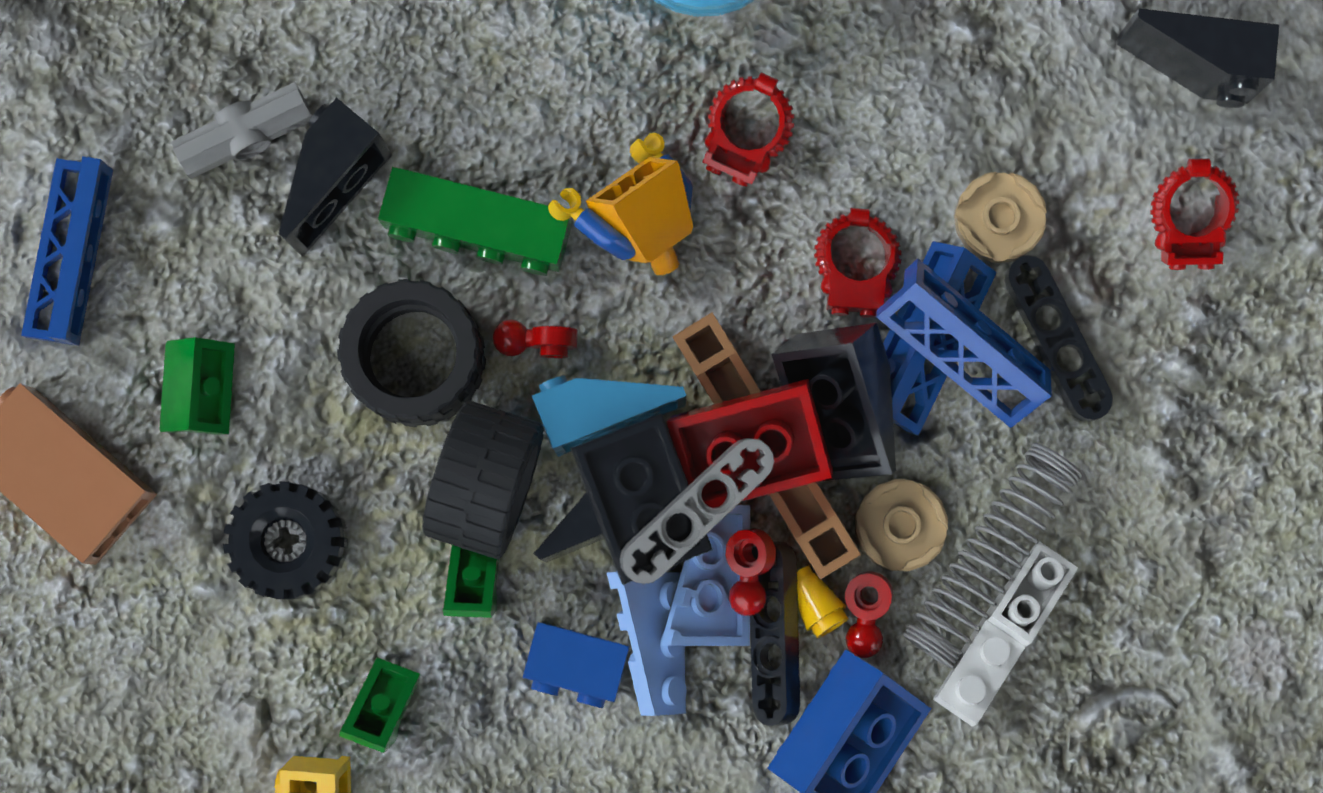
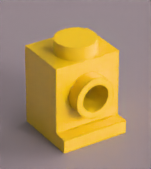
M293 756L277 772L275 793H351L350 756H341L339 759Z

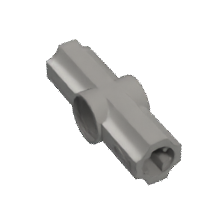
M294 82L254 102L246 100L228 105L215 115V121L171 141L179 163L187 176L192 179L232 159L237 161L245 160L264 152L271 145V140L307 124L312 117V113L298 85Z

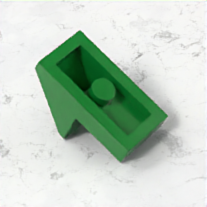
M452 545L443 616L492 618L497 611L496 582L499 559Z
M377 657L340 730L339 736L385 753L398 737L401 719L418 685L420 673Z

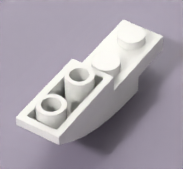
M1040 541L1031 549L1030 555L1026 556L1022 561V568H1017L1012 575L1013 580H1009L1004 586L1005 592L999 593L995 599L996 605L990 606L986 612L988 618H982L978 624L979 630H974L969 637L971 643L966 642L961 650L962 655L959 656V660H956L957 664H953L954 668H952L933 698L937 703L972 727L979 723L1026 646L1033 642L1078 569L1074 564Z

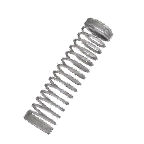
M1038 443L1031 444V447L1028 448L1029 451L1025 453V458L1029 465L1018 464L1016 466L1021 477L1011 476L1008 478L1009 485L1013 490L1006 488L999 490L1001 498L1005 503L1001 501H993L991 503L997 515L990 513L983 515V519L989 528L985 526L974 527L976 534L982 541L968 538L966 542L973 553L964 550L958 552L960 560L966 566L958 563L949 564L951 571L958 579L944 575L941 576V580L951 592L941 588L932 589L934 596L943 605L930 600L924 601L926 609L937 619L924 613L915 614L917 620L929 632L910 624L905 629L906 632L903 633V636L908 641L948 668H954L953 664H957L956 660H959L962 651L937 633L922 618L944 628L967 643H971V640L942 618L930 605L952 615L975 630H979V626L952 607L939 593L960 602L984 618H988V615L957 592L946 580L966 588L991 605H996V601L973 586L954 567L981 579L1001 593H1004L1005 590L978 571L963 555L987 565L1006 579L1013 580L1009 573L989 561L971 542L993 551L1015 567L1022 568L1018 561L999 550L979 530L1004 540L1026 556L1030 555L1026 548L1000 532L987 517L1010 526L1033 543H1039L1038 539L1011 522L999 511L996 505L1019 514L1042 531L1047 530L1046 526L1040 521L1017 508L1004 493L1017 496L1045 516L1055 518L1053 512L1023 494L1012 480L1024 483L1054 504L1064 506L1062 500L1033 483L1020 468L1038 473L1046 481L1067 494L1072 493L1068 486H1077V482H1080V478H1083L1081 471L1075 465L1048 447Z

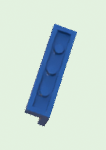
M82 156V162L56 158L21 334L25 338L75 346L80 344L113 175V169L101 159ZM67 172L79 173L73 201L64 191ZM62 199H63V201L65 202L66 206L63 207L62 209H60V207H61V202H62ZM71 214L66 243L63 245L55 234L57 223ZM53 243H54V245L56 246V248H57L58 250H56L55 252L52 253V248H53ZM62 258L57 289H54L47 279L48 268ZM45 288L49 294L43 298ZM54 302L48 331L37 329L40 311Z
M935 241L932 242L923 260L925 265L978 309H980L997 274L996 271L966 248ZM969 269H972L978 275L970 292L965 293L963 281ZM910 300L897 313V316L905 322H924V312ZM890 329L883 344L890 364L893 423L911 434L919 435L947 375L935 365L931 373L925 375L924 362L926 358ZM930 334V343L938 350H958V340L951 334ZM914 393L916 404L909 418H907L900 412L908 395Z
M920 259L915 260L905 269L903 288L877 309L876 317L1010 428L1052 396L1051 370ZM910 300L924 312V322H905L895 312ZM930 334H951L958 340V350H938L930 343ZM964 362L986 363L992 368V378L971 377L964 371ZM997 390H1018L1026 398L1010 409L997 398Z

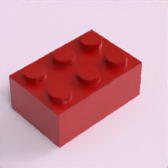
M808 379L672 415L667 421L671 439L689 485L731 445L740 439L747 438L760 440L768 445L773 453L774 463L769 475L742 501L832 478L833 469ZM743 449L740 455L744 461L734 472L729 471L727 465L721 468L720 471L733 479L738 490L744 485V482L736 477L745 469H751L756 472L760 468L756 461L760 455L758 450L749 452ZM717 479L707 482L701 492L703 502L711 508L721 506L726 501L728 494L725 484Z

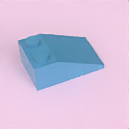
M565 375L543 382L539 385L541 392L532 395L551 446L558 457L571 452L570 447L659 413L665 415L685 407L687 399L684 388L680 386L575 378L567 381Z

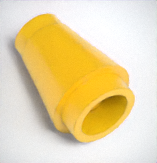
M810 566L797 571L798 610L806 630H812L816 638L819 639L836 630L849 619L844 612L846 605L820 580Z

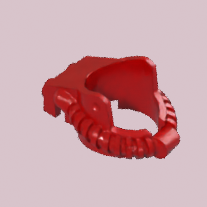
M761 72L759 77L755 79L753 76H748L747 79L740 77L738 81L734 79L730 81L731 84H725L722 91L719 90L717 92L718 96L713 98L712 101L714 103L709 107L711 113L708 114V119H710L708 128H711V132L704 141L706 148L709 149L702 163L707 164L706 170L717 175L725 172L733 176L731 180L734 183L747 187L748 183L752 185L755 182L759 172L765 173L770 169V158H776L779 156L777 153L785 150L784 146L789 144L790 141L788 139L792 137L793 132L791 130L795 126V123H792V119H795L794 114L791 112L793 107L788 103L790 101L789 98L783 95L785 92L782 89H778V79ZM757 90L770 96L771 101L776 106L779 114V127L772 141L766 146L748 150L740 148L732 142L726 133L724 119L731 99L738 94Z
M1209 158L1189 159L1187 167L1181 166L1178 168V171H1172L1169 177H1165L1162 180L1163 184L1158 185L1157 189L1159 190L1157 193L1154 192L1150 215H1153L1151 221L1155 223V231L1159 232L1154 244L1157 249L1161 250V261L1169 265L1171 270H1185L1186 265H1197L1198 269L1209 270L1215 269V264H1223L1224 252L1220 251V248L1226 244L1227 233L1225 231L1227 229L1230 230L1232 221L1235 222L1236 220L1234 216L1239 210L1237 208L1239 204L1237 196H1239L1238 190L1235 191L1236 184L1231 182L1233 179L1230 175L1226 176L1227 173L1224 170L1220 171L1218 166L1211 167ZM1191 177H1205V179L1211 181L1218 188L1220 195L1215 197L1214 215L1208 226L1196 233L1184 234L1176 229L1171 219V199L1175 191L1183 183L1191 180Z
M850 208V213L847 216L842 214L839 215L840 218L832 219V223H827L825 225L826 228L821 229L819 232L821 234L820 237L817 236L816 242L818 243L814 245V250H816L814 258L817 259L815 265L820 269L818 273L824 276L820 287L823 293L828 294L826 310H831L832 315L847 316L849 312H860L861 317L876 318L877 309L884 304V299L890 297L893 293L890 281L896 278L895 273H898L900 270L898 265L902 261L899 259L902 255V251L899 250L901 245L900 242L896 241L898 237L896 234L893 235V229L891 227L888 228L886 222H880L878 217H871L869 209ZM850 226L867 227V230L874 233L880 239L884 247L885 263L880 274L868 280L857 281L846 277L837 270L832 261L831 244L833 238Z

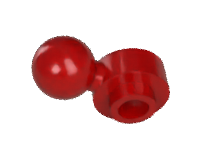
M517 320L503 321L496 327L493 334V343L496 349L506 356L520 355L527 347L540 350V357L563 359L568 358V351L577 349L578 330L575 328L538 326L527 329L523 323Z
M752 528L734 533L727 542L725 552L729 567L740 576L739 581L734 583L730 589L729 602L733 610L743 616H753L759 613L765 606L767 599L766 591L762 584L758 582V576L768 572L776 558V549L772 538L765 531ZM753 545H756L758 550L757 559L752 554Z
M866 571L856 575L849 582L845 591L846 605L849 611L857 617V622L846 633V645L848 650L859 658H870L880 651L883 644V635L879 627L875 625L876 619L882 617L893 602L894 594L890 582L886 577L877 572ZM868 586L875 588L879 595L878 600L875 602L864 600L862 596L863 588Z

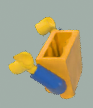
M650 133L644 141L637 139L630 147L632 158L639 164L587 199V209L584 210L580 207L581 197L577 190L565 188L561 191L560 196L569 203L570 209L564 208L558 201L552 200L548 205V210L556 220L565 221L572 217L575 220L574 226L596 245L618 259L645 264L650 262L654 274L666 275L676 270L680 265L673 246L691 234L693 229L691 218L693 185L680 168L678 161L673 160L669 154L663 155L662 151L665 147L663 137L658 133Z

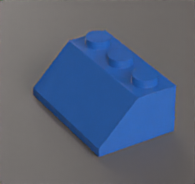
M845 649L812 701L805 708L785 742L779 747L777 754L767 769L800 793H877L931 708L886 674Z

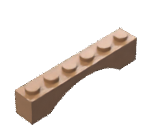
M713 312L672 336L713 404L761 392ZM817 482L769 494L820 580L861 555Z

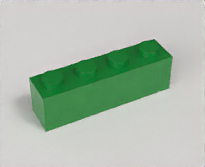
M393 166L378 216L382 226L385 229H389L387 235L392 238L406 242H414L415 237L432 240V247L455 254L459 253L460 248L476 251V258L502 265L504 259L522 263V270L541 276H547L548 270L560 273L573 224L572 217L565 221L553 218L549 213L548 205Z

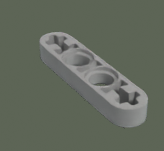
M751 438L740 439L731 445L625 545L620 556L621 568L625 575L634 582L648 584L653 583L666 573L769 475L774 460L773 453L768 445L760 440ZM743 449L749 452L758 450L760 455L756 461L760 468L756 472L751 469L743 470L736 477L744 482V485L738 490L733 479L720 470L727 465L729 471L734 472L744 461L740 455ZM717 479L725 484L728 493L727 499L721 506L711 508L703 502L701 492L707 482ZM677 513L687 515L692 522L690 535L682 541L671 540L665 528L667 520ZM656 531L661 542L672 548L673 552L666 557L664 551L659 549L650 559L654 566L650 572H646L643 569L633 572L632 567L636 561L632 554L637 549L644 553L649 552L657 544L649 539V536Z

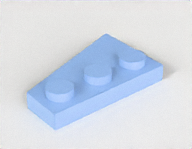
M737 505L707 533L713 550L684 561L660 646H750V616L738 614L733 610L729 602L730 589L734 583L739 581L740 576L729 567L725 554L729 538L737 531L750 529V505Z
M607 572L610 589H618L623 611L617 613L620 630L628 631L633 653L630 655L628 664L641 716L686 714L685 646H660L681 572H666L653 583L641 584L632 581L624 585L620 583L617 572Z

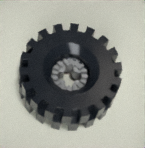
M279 481L280 484L267 483L261 485V490L257 492H248L242 497L245 502L241 506L235 505L230 512L234 518L231 524H225L224 534H229L228 543L223 544L224 554L230 555L231 559L228 566L232 573L239 575L241 578L239 582L245 588L253 589L255 594L260 596L295 600L302 599L306 595H314L321 591V587L324 584H330L335 579V571L338 567L342 568L346 558L342 557L343 550L348 548V538L344 537V529H347L345 521L338 515L337 511L339 509L318 490L288 481ZM288 528L290 534L299 535L300 540L299 543L293 545V552L289 555L284 548H277L276 540L283 537L282 530Z

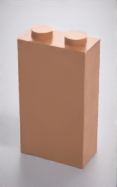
M19 383L16 388L11 387L0 396V492L81 563L96 565L156 497L157 493L35 388Z

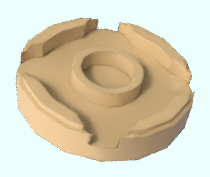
M998 172L986 173L973 180L959 197L954 213L956 233L965 248L979 259L994 263L1012 262L1030 253L1043 237L1046 227L1045 214L1047 212L1045 201L1037 187L1022 175Z
M894 479L877 485L862 499L855 514V534L861 550L873 563L889 571L908 572L927 565L941 552L947 537L948 516L942 501L929 487L912 480Z

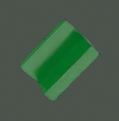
M197 337L166 342L160 432H195L229 435L235 343Z

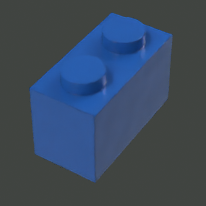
M537 622L522 678L533 680L531 686L533 690L558 696L560 688L578 692L577 702L604 708L605 700L616 701L630 646Z

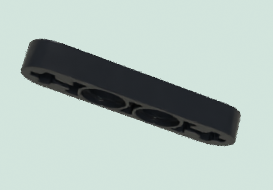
M1026 255L1019 257L1009 266L1005 273L1004 281L1006 288L1045 365L1051 370V376L1070 413L1080 421L1091 422L1105 416L1112 407L1113 396L1047 265L1036 256ZM1022 266L1027 272L1035 270L1038 277L1033 281L1037 294H1040L1044 289L1049 294V296L1037 300L1030 307L1026 302L1027 299L1034 295L1030 286L1027 283L1019 285L1016 281V278L1021 274L1020 267ZM1050 306L1056 309L1060 316V324L1057 329L1048 331L1039 327L1035 319L1038 308ZM1072 347L1080 354L1081 363L1076 371L1068 372L1059 367L1056 357L1060 348ZM1087 371L1091 378L1083 381V384L1089 394L1097 392L1101 399L1095 404L1097 410L1095 413L1090 407L1082 409L1079 400L1084 397L1080 384L1078 383L1070 388L1067 381L1077 379Z
M773 541L776 549L777 566L771 567L768 572L758 576V582L762 584L766 591L767 599L765 606L759 613L750 616L752 705L757 719L767 726L789 724L796 719L800 711L797 561L792 547L786 542ZM755 546L752 549V554L757 559L758 550ZM768 582H778V588H768ZM773 596L778 599L781 606V614L775 622L769 618L767 613V604ZM774 643L780 648L782 653V662L777 669L771 666L768 659L769 649ZM781 677L780 684L771 683V678ZM772 699L780 700V709L773 708Z

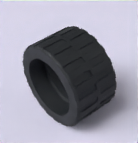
M400 279L398 282L379 285L374 291L363 295L353 309L351 308L346 315L347 319L343 328L340 329L338 337L340 342L337 356L342 369L340 372L344 381L350 386L352 394L367 408L385 420L395 424L396 422L402 423L408 427H417V425L431 426L438 424L439 421L446 418L450 419L457 415L456 412L459 411L462 405L467 401H471L475 391L479 390L483 369L486 366L483 337L478 330L479 327L464 304L459 299H455L450 291L443 287L434 286L431 282L424 280L410 281V279ZM411 312H424L440 319L450 329L456 344V361L448 378L434 391L419 397H404L385 389L376 379L370 363L371 349L381 329L394 318Z
M465 402L459 409L450 427L430 484L422 520L424 535L491 558H501L510 544L532 483L543 440V425L539 422L477 402Z

